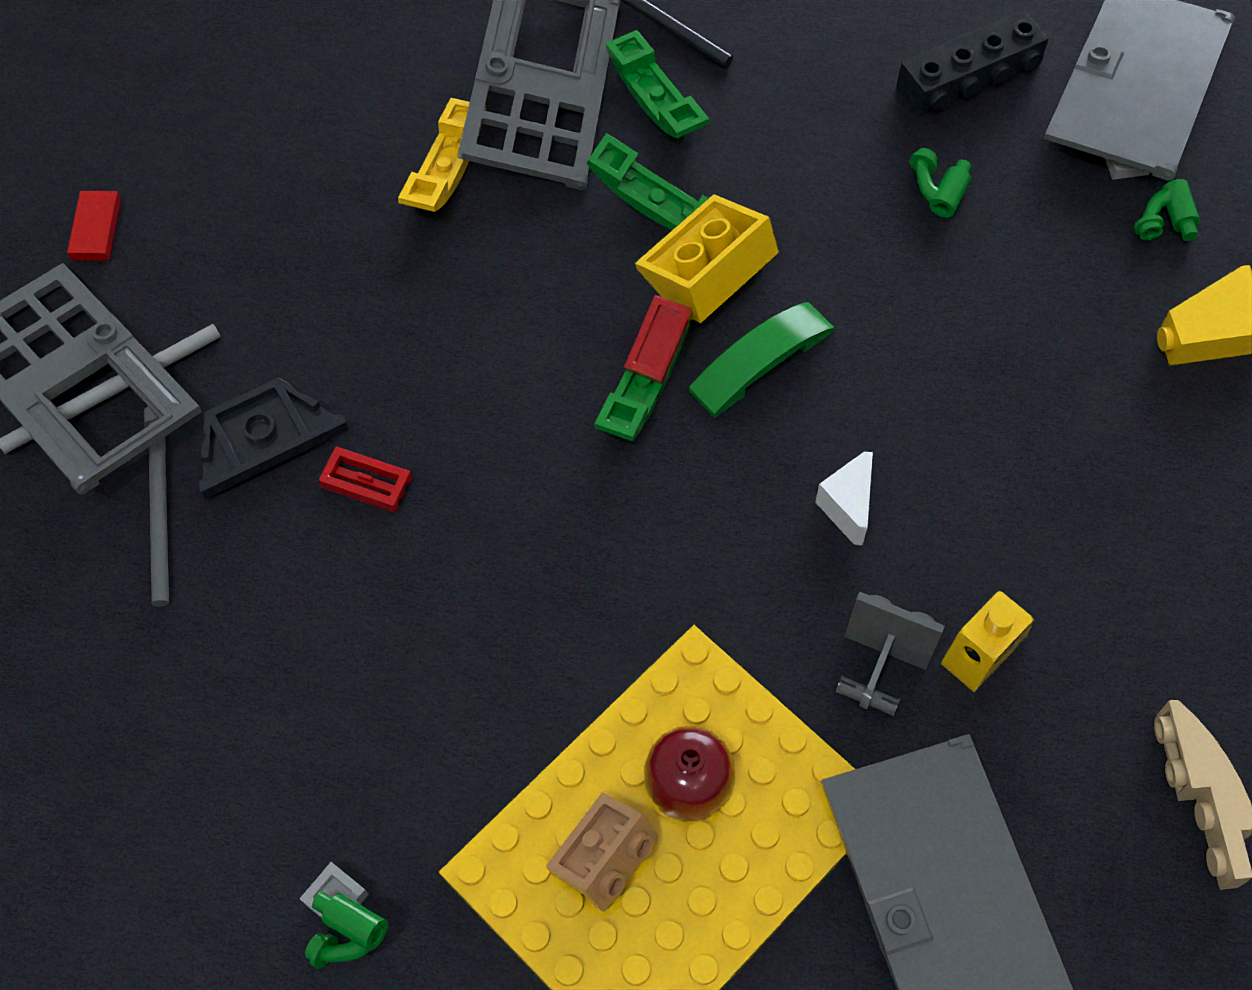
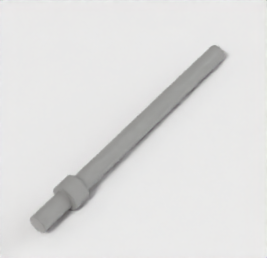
M211 324L152 357L165 368L221 338L214 324ZM116 375L62 404L57 409L69 420L125 390L129 386L119 375ZM20 427L0 438V448L6 454L33 438L23 427Z

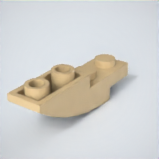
M1170 700L1158 712L1154 721L1156 738L1160 744H1164L1168 759L1165 764L1167 781L1171 787H1175L1178 801L1195 799L1197 801L1194 810L1195 819L1199 829L1205 831L1209 847L1206 853L1207 865L1210 873L1217 877L1220 890L1239 888L1252 879V869L1244 840L1252 835L1251 802L1229 758L1212 734L1179 700Z

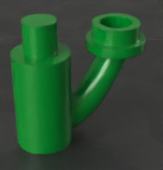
M920 148L912 154L909 160L910 166L916 171L920 192L929 202V207L933 213L944 218L952 217L971 182L969 172L972 166L967 160H959L956 166L947 169L939 186L936 187L932 181L931 174L937 168V155L930 149Z
M1176 179L1165 184L1161 190L1151 197L1142 218L1134 224V231L1139 235L1140 239L1152 240L1159 237L1163 233L1164 221L1158 214L1166 206L1173 230L1181 232L1184 241L1196 239L1199 235L1196 227L1200 223V217L1188 182L1184 179Z
M321 891L315 896L312 908L322 914L323 924L349 938L351 941L338 944L336 936L332 934L325 935L320 932L308 943L305 957L310 960L311 966L316 969L325 967L329 962H347L362 958L382 942L388 929V921L341 893L332 897Z

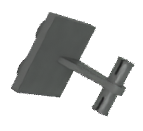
M859 592L845 638L878 650L881 654L867 686L842 675L835 693L859 701V707L866 710L868 706H871L894 716L900 698H895L875 689L887 656L890 655L926 670L945 625L935 622L932 617L925 613L909 612L894 606L888 599L882 596H869Z

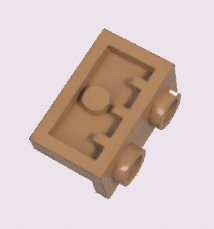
M602 792L546 867L553 876L584 894L596 908L605 911L611 902L622 893L625 883L639 864L650 855L658 835L641 813Z

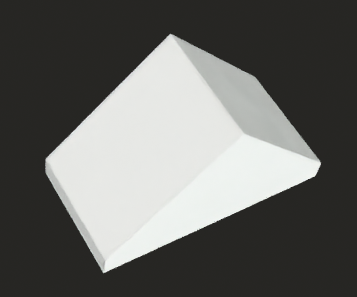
M863 452L821 482L815 502L855 545H863L868 526L873 452Z

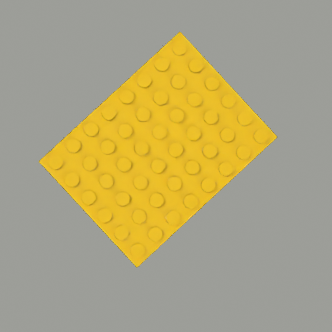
M693 625L439 871V874L550 990H722L847 855L821 781L855 770V768L700 629ZM697 726L712 731L725 742L734 760L735 783L730 799L718 811L702 821L683 822L666 816L659 810V807L652 801L645 789L644 765L650 748L662 734L677 727ZM602 792L641 813L658 835L650 855L639 864L625 883L622 893L611 902L605 911L596 908L584 894L553 876L546 867Z

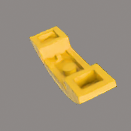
M450 98L438 121L439 134L419 172H411L398 197L400 204L435 212L450 198L469 163L468 160L459 159L457 156L470 102Z

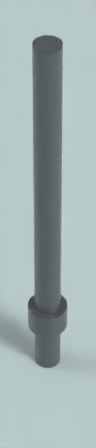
M149 407L144 409V427L146 428L159 419ZM165 437L149 447L151 604L156 607H163L169 604Z

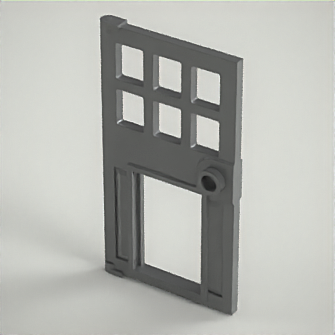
M493 0L457 158L566 183V187L584 190L588 184L589 166L586 163L592 154L609 62L606 43L613 40L621 0H556L585 8L573 72L513 58L526 0ZM488 91L514 97L510 116L484 110ZM523 99L549 105L545 125L519 118ZM559 107L583 113L580 133L555 127ZM481 124L507 130L503 150L477 144ZM516 132L542 138L538 158L512 152ZM552 140L577 146L574 167L548 161Z
M64 263L0 300V332L7 339L0 344V361L18 351L30 365L7 380L0 374V401L70 481L71 486L78 494L87 493L100 484V479L202 412L200 406ZM61 286L73 300L50 313L38 299ZM29 306L40 320L21 332L16 333L5 319L24 307ZM80 311H85L96 324L73 338L61 323ZM52 331L63 345L40 359L27 344L46 332ZM109 364L159 419L100 457L50 400Z

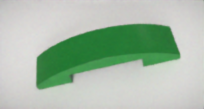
M638 30L606 43V50L628 90L644 112L660 129L674 138H679L709 124L708 116L691 96L684 98L655 63L654 50Z
M607 133L586 163L594 174L621 199L648 218L670 230L676 228L709 199L702 195L699 201L643 167L635 161L639 153Z
M809 302L791 307L765 321L728 348L690 385L689 392L715 418L743 398L746 387L797 350L801 349L804 353L834 332V326Z
M691 318L663 384L625 371L615 393L610 392L595 422L596 429L634 441L649 419L663 392L683 345Z

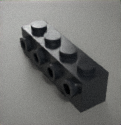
M1024 9L902 61L896 87L918 116L931 111H939L947 104L958 99L971 97L979 90L993 84H1001L1009 77L1020 72L1033 70L1041 64L1049 38Z

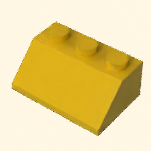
M713 194L642 256L635 265L637 270L662 298L692 308L693 314L691 319L702 323L777 255L779 251L768 216Z

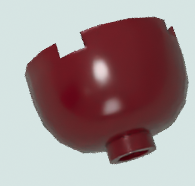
M697 726L677 727L662 734L650 748L644 765L645 789L652 801L666 816L683 822L702 821L718 811L730 799L735 783L733 757L725 742L712 731Z

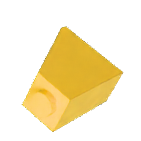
M1250 265L1239 267L1168 312L1163 324L1157 331V342L1160 350L1165 351L1169 365L1252 354V270Z

